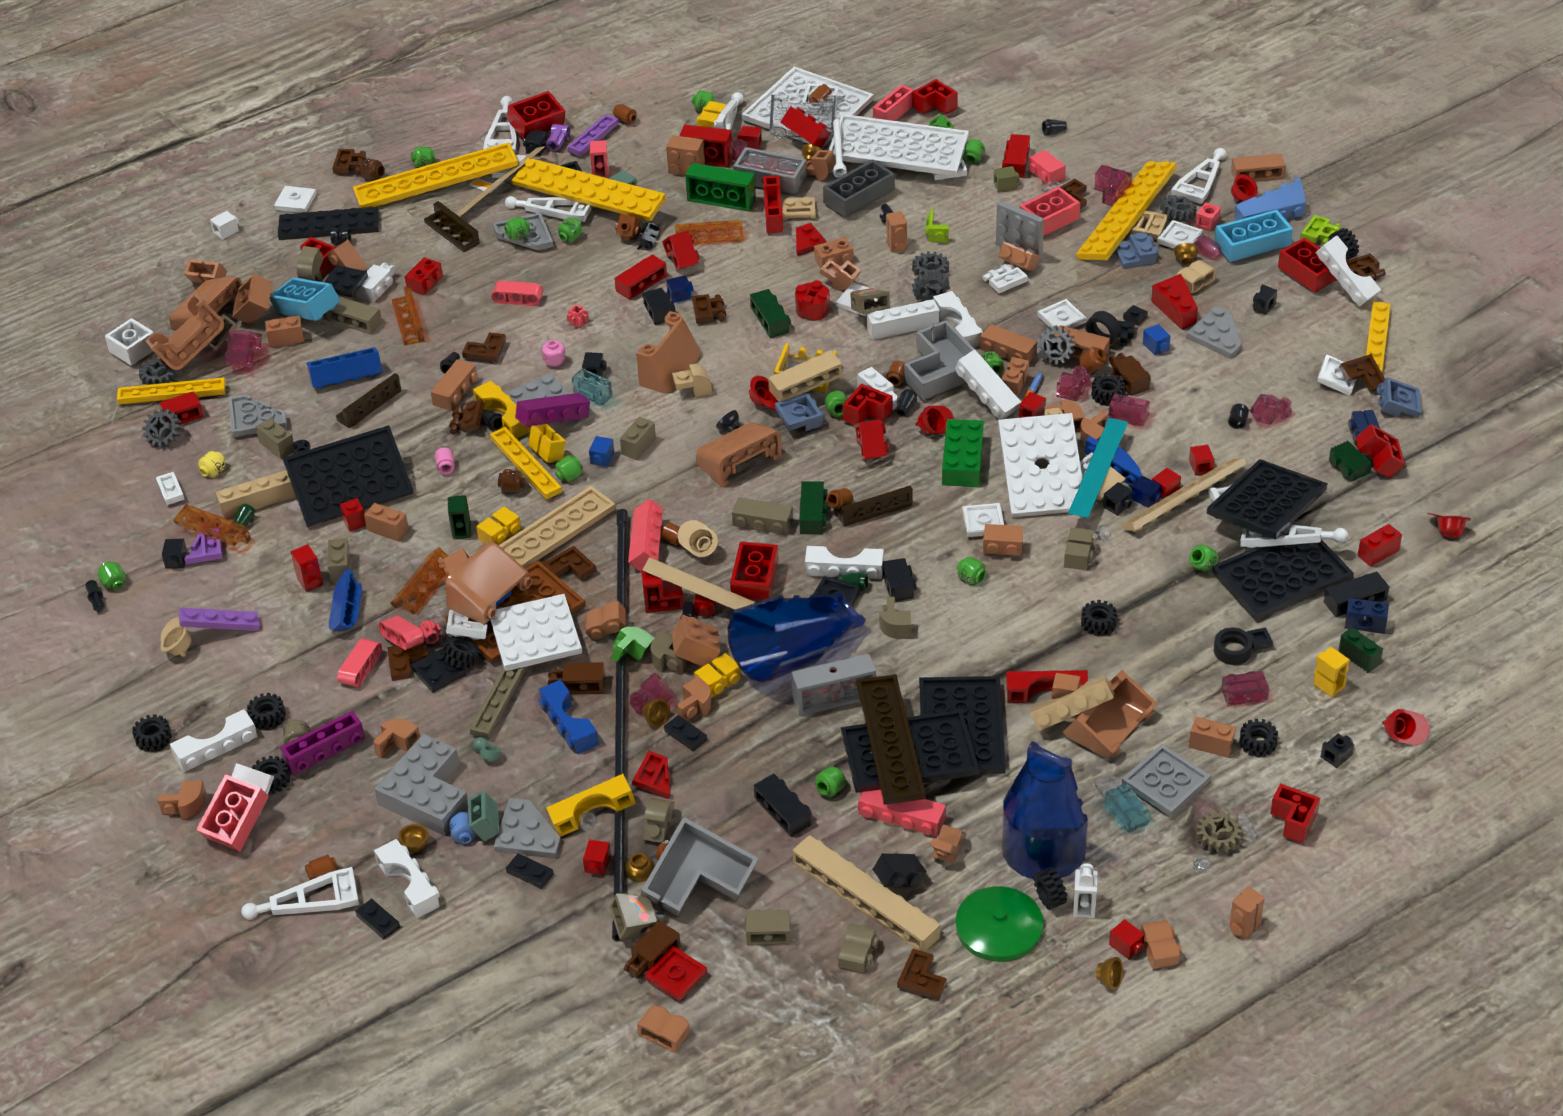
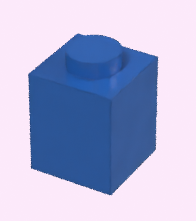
M1157 324L1143 331V345L1154 355L1170 349L1171 336Z
M595 436L589 449L590 464L608 467L615 452L613 439Z

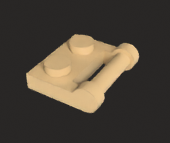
M814 197L781 199L783 221L791 218L811 217V219H816Z
M1145 211L1131 229L1130 235L1146 232L1148 236H1152L1153 240H1157L1164 231L1168 216L1166 214ZM1148 220L1145 229L1141 228L1143 222Z

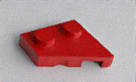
M812 223L796 228L797 256L814 251V246L826 243V240Z
M649 750L632 780V785L669 799L668 757Z

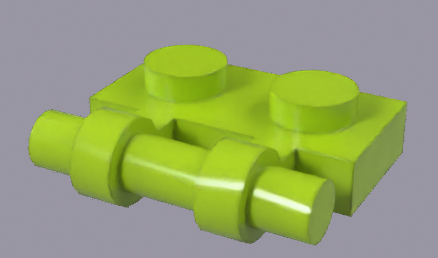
M1314 215L1301 232L1300 238L1305 237L1313 243L1321 240V246L1328 242L1330 234L1340 230L1341 225L1338 223L1332 225L1330 224V219Z

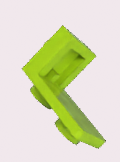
M931 209L930 215L927 214L925 235H928V242L949 243V225H934V209Z

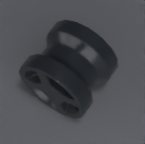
M297 440L292 444L294 454L310 450L311 447L307 440Z

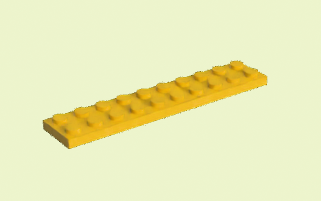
M510 142L353 186V190L360 208L376 207L501 170L511 169L519 165Z
M532 158L526 159L525 164L520 167L511 180L513 185L650 222L667 199L665 193Z
M1169 161L1146 162L1076 253L1077 260H1108L1178 168L1177 163Z

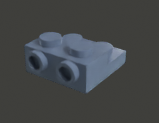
M1146 232L1130 235L1129 240L1122 241L1114 251L1123 269L1156 264V256L1159 255L1158 247L1153 246L1152 236H1148Z
M1386 377L1383 383L1378 385L1377 393L1380 394L1378 405L1381 406L1382 412L1396 417L1401 412L1417 418L1422 412L1419 388Z
M808 393L775 403V409L789 431L804 427L808 431L823 426L824 414L822 410L818 409L815 399H812Z

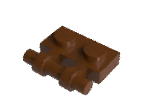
M338 149L332 168L333 174H349L350 170H354L355 175H360L359 168L367 158L366 152L360 151V153H355L354 149Z
M1371 253L1346 261L1350 270L1359 276H1371L1373 280H1377L1381 276L1386 275L1385 269L1378 270L1380 263Z
M709 294L692 296L696 323L712 322L713 317H717L721 322L725 321L726 310L723 308L724 300L721 298V295L717 294L714 298H710Z
M482 399L467 403L465 409L461 405L456 406L452 413L453 420L450 421L449 425L451 434H456L458 430H462L465 433L480 427L485 406Z

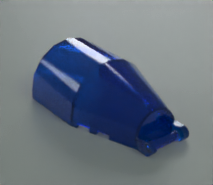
M842 592L830 595H810L809 598H801L800 595H794L793 598H784L783 595L733 610L727 628L728 644L733 659L740 670L751 680L763 683L787 675L792 671L816 664L848 632L862 626L866 619L863 615L857 613L845 599L846 596Z
M1034 741L1030 743L1027 749V760L1003 800L1002 855L1009 867L1021 876L1033 879L1036 872L1053 867L1060 874L1061 879L1071 875L1085 861L1088 818L1082 812L1081 806L1083 802L1076 793L1078 786L1072 771V759L1056 755L1040 747Z

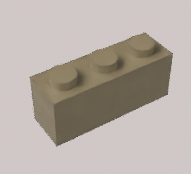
M338 296L340 302L336 304V307L326 312L328 321L367 334H372L382 323L380 309Z
M738 497L732 511L733 526L787 535L793 521V507L783 504Z

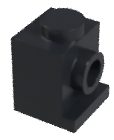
M1262 284L1259 293L1257 292L1253 297V310L1266 315L1276 304L1278 290Z
M1338 733L1328 742L1325 741L1322 744L1320 757L1335 768H1338L1353 755L1355 744H1353L1349 736H1342Z

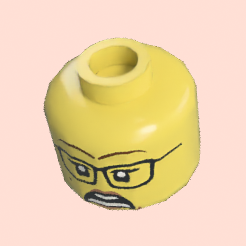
M209 451L198 461L199 472L204 477L215 478L226 468L225 457L220 452Z

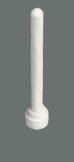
M835 119L833 127L836 165L833 168V173L835 177L839 178L847 174V169L842 160L840 121Z

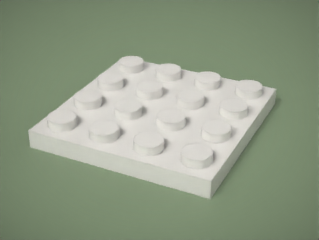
M565 594L496 609L495 617L490 619L505 671L582 654V647Z

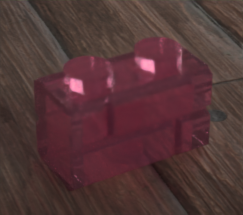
M1114 393L1109 405L1108 418L1127 421L1128 424L1144 427L1149 415L1150 401Z
M1249 671L1245 674H1229L1223 677L1221 690L1227 706L1267 700L1269 686L1263 671Z

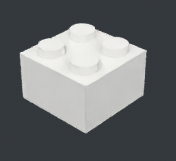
M131 318L105 335V340L110 353L132 366L153 352L145 340L154 332Z

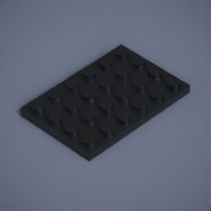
M389 425L283 458V463L306 527L341 517L340 504L358 498L363 509H366L374 503L382 504L414 494Z
M1259 459L1207 507V514L1216 519H1222L1230 522L1232 525L1246 528L1251 532H1256L1276 540L1327 490L1328 483Z
M1322 539L1321 542L1256 547L1217 563L1212 568L1214 575L1255 620L1321 593L1332 585H1337L1354 578V572Z
M1000 676L919 677L920 716L962 710L978 763L979 774H1006Z
M962 710L907 718L923 783L979 775L978 763ZM866 725L841 727L842 740L855 792L880 789Z

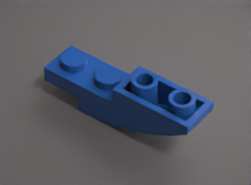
M1091 436L1085 440V454L1094 453L1099 441ZM1118 446L1110 466L1126 478V484L1140 490L1142 486V473L1131 456Z

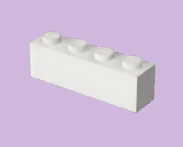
M934 299L867 313V330L872 340L919 331L929 326L933 328V325L939 323V308Z
M975 349L958 360L955 367L957 374L968 383L971 390L976 392L980 400L991 409L995 417H998L999 420L1005 419L1018 410L1021 401Z

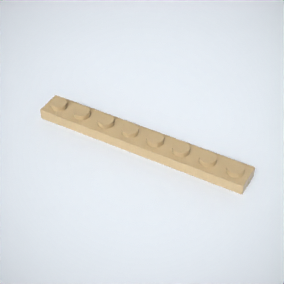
M1244 457L1231 458L1123 522L1124 530L1137 532L1143 529V525L1158 520V516L1170 513L1173 507L1185 504V500L1188 498L1197 497L1200 491L1212 488L1215 482H1221L1227 479V475L1239 472L1241 470L1240 467L1246 465Z

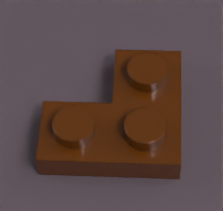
M1074 178L1060 187L1080 202V209L1087 205V200L1080 196V194L1086 191L1087 186Z
M489 332L484 343L467 342L462 351V357L497 362L506 342V334Z
M1372 354L1341 363L1339 366L1347 382L1362 377L1370 392L1376 391L1378 385L1385 380Z
M575 546L568 548L543 563L557 577L571 570L579 579L583 580L597 571L596 565Z
M426 641L407 650L399 646L387 647L392 681L412 678L410 663H415L429 655Z
M912 949L898 979L897 988L940 1000L947 984V978L928 973L934 960L933 954Z

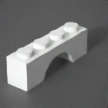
M1335 236L1315 253L1351 296L1352 300L1360 307L1381 289L1371 276L1362 277L1350 270L1346 263L1348 248L1338 236Z
M953 291L933 296L939 308V319L957 323L958 326L955 329L973 348L980 346V336L983 331L977 326L975 319L969 315L967 308L963 307L959 297H956Z
M807 546L805 576L839 577L840 574L862 571L868 574V579H882L884 549L864 548L855 557L838 558L829 553L826 547Z
M243 709L226 717L223 730L216 736L208 739H196L188 735L170 743V747L176 762L182 771L186 772L258 738L254 723Z
M395 839L374 850L377 864L386 877L401 876L411 882L404 891L407 906L417 919L440 907L438 901L440 894L437 888L429 884L430 881L425 872L421 873L416 859L410 858L406 846H401L399 841Z

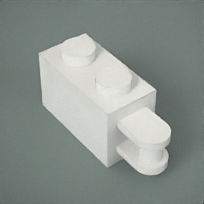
M385 262L380 266L373 265L367 271L368 278L356 292L357 297L374 303L393 284L392 276L396 272V266H389Z
M872 367L857 374V388L860 384H864L893 395V410L897 409V395L894 393L893 384Z
M1088 863L1082 864L1080 870L1076 869L1073 917L1095 918L1098 871H1093L1094 867Z

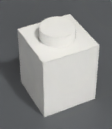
M228 211L210 219L213 233L222 240L239 231L238 219Z

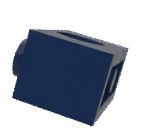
M1349 598L1345 628L1353 627L1360 631L1385 634L1389 603Z

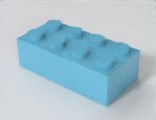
M1273 210L1216 226L1214 243L1226 258L1233 262L1290 246L1292 244L1293 228L1278 210Z
M295 277L274 291L269 297L278 314L288 316L300 315V318L314 321L321 319L323 314L334 309L336 304L340 302L332 284Z

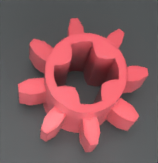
M580 305L571 307L568 310L567 321H572V325L575 327L583 326L585 322H588V310H584L583 306Z
M433 620L424 621L419 626L423 633L424 641L427 644L436 643L442 636L440 633L442 629L439 623L435 624Z

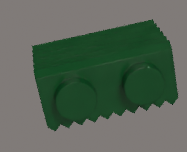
M1348 440L1330 449V464L1334 467L1336 466L1342 475L1348 477V480L1350 479L1351 482L1370 474L1372 462Z
M467 496L448 497V516L452 538H470L471 521Z
M1351 627L1341 634L1338 652L1350 659L1354 664H1357V666H1360V669H1363L1366 673H1370L1381 664L1383 648Z

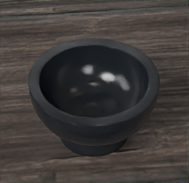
M736 410L727 413L716 424L718 430L728 433L741 426L739 414Z

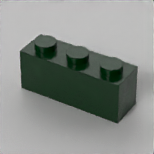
M769 289L750 294V308L769 338L789 333L790 317L784 313L783 306L779 305L776 295H773Z
M801 481L800 534H823V527L827 526V515H824V513H827V502H824V500H826L828 495V489H824V481Z

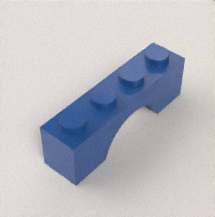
M561 680L539 689L540 698H538L541 708L547 710L550 721L556 723L560 735L565 736L569 748L573 747L575 752L579 754L599 745L597 730L588 718L578 719L566 714L568 708L571 707L570 692Z

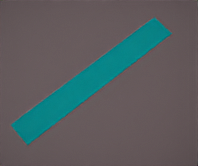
M1108 418L1068 514L1085 518L1089 517L1127 427V421Z

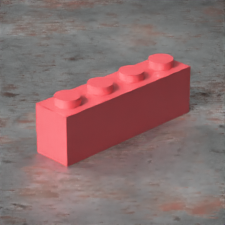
M651 499L636 507L633 513L628 563L640 572L649 557L658 561L663 508Z
M878 789L862 792L858 800V814L866 818H874L887 824H895L905 829H912L926 835L938 837L946 819V805L926 799L884 805L881 791Z

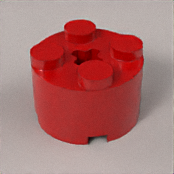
M815 280L796 287L795 308L797 315L802 319L807 317L811 321L825 318L827 312H830V291L821 281Z

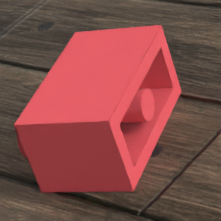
M606 140L590 141L592 174L609 179Z
M1046 150L1029 157V171L1047 185L1051 186L1065 179L1066 165Z

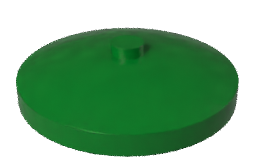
M987 887L970 894L961 903L956 914V933L961 944L979 958L994 962L1013 961L1029 954L1038 945L1043 933V916L1039 906L1027 894L1010 887Z

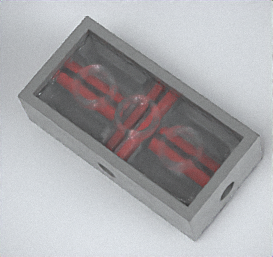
M745 147L733 165V170L755 173V186L762 188L763 176L779 175L780 191L796 194L807 176V159Z
M861 655L792 671V695L799 716L860 702L856 680L876 677V669L870 655Z

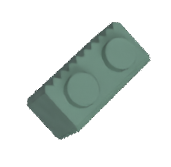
M485 791L470 797L467 800L469 807L468 827L483 841L495 837L499 834L498 803H495L493 798H490Z

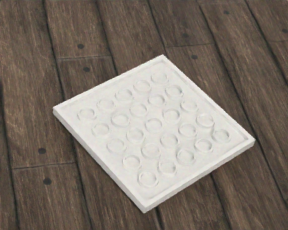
M794 66L742 113V120L811 144L780 122L790 106L795 109L797 107L801 108L808 83L839 86V93L835 103L822 105L820 108L814 107L804 110V115L808 116L810 114L817 119L816 123L822 122L828 126L827 130L831 132V135L822 147L823 149L833 139V121L835 119L839 120L841 114L857 116L874 100V94Z

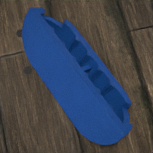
M348 568L339 578L332 598L329 629L338 632L346 631L353 627L359 615L362 585L361 583L358 584L357 580L353 577L354 572Z

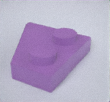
M219 527L199 532L196 541L191 545L190 554L185 556L186 565L223 558Z

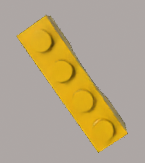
M489 381L473 389L475 401L482 399L485 403L484 409L504 413L501 417L503 427H506L516 439L531 431V428L525 427L515 418L517 404L512 401L509 395L502 391L499 385Z
M621 774L546 808L557 834L562 837L578 830L581 818L594 808L609 807L618 812L636 804V801L624 774Z

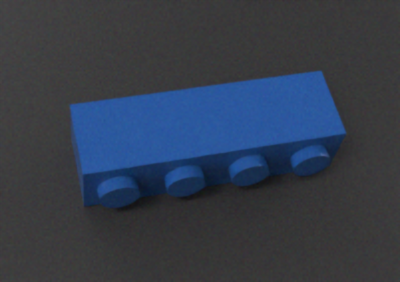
M376 347L306 363L310 383L313 388H324L328 384H341L345 380H359L362 376H376L378 373L383 372L379 352Z

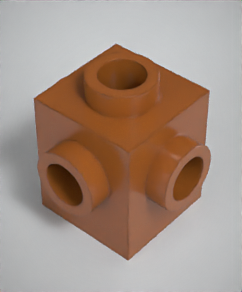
M620 214L619 221H617L615 226L616 234L620 235L623 240L631 241V238L637 239L641 231V219Z

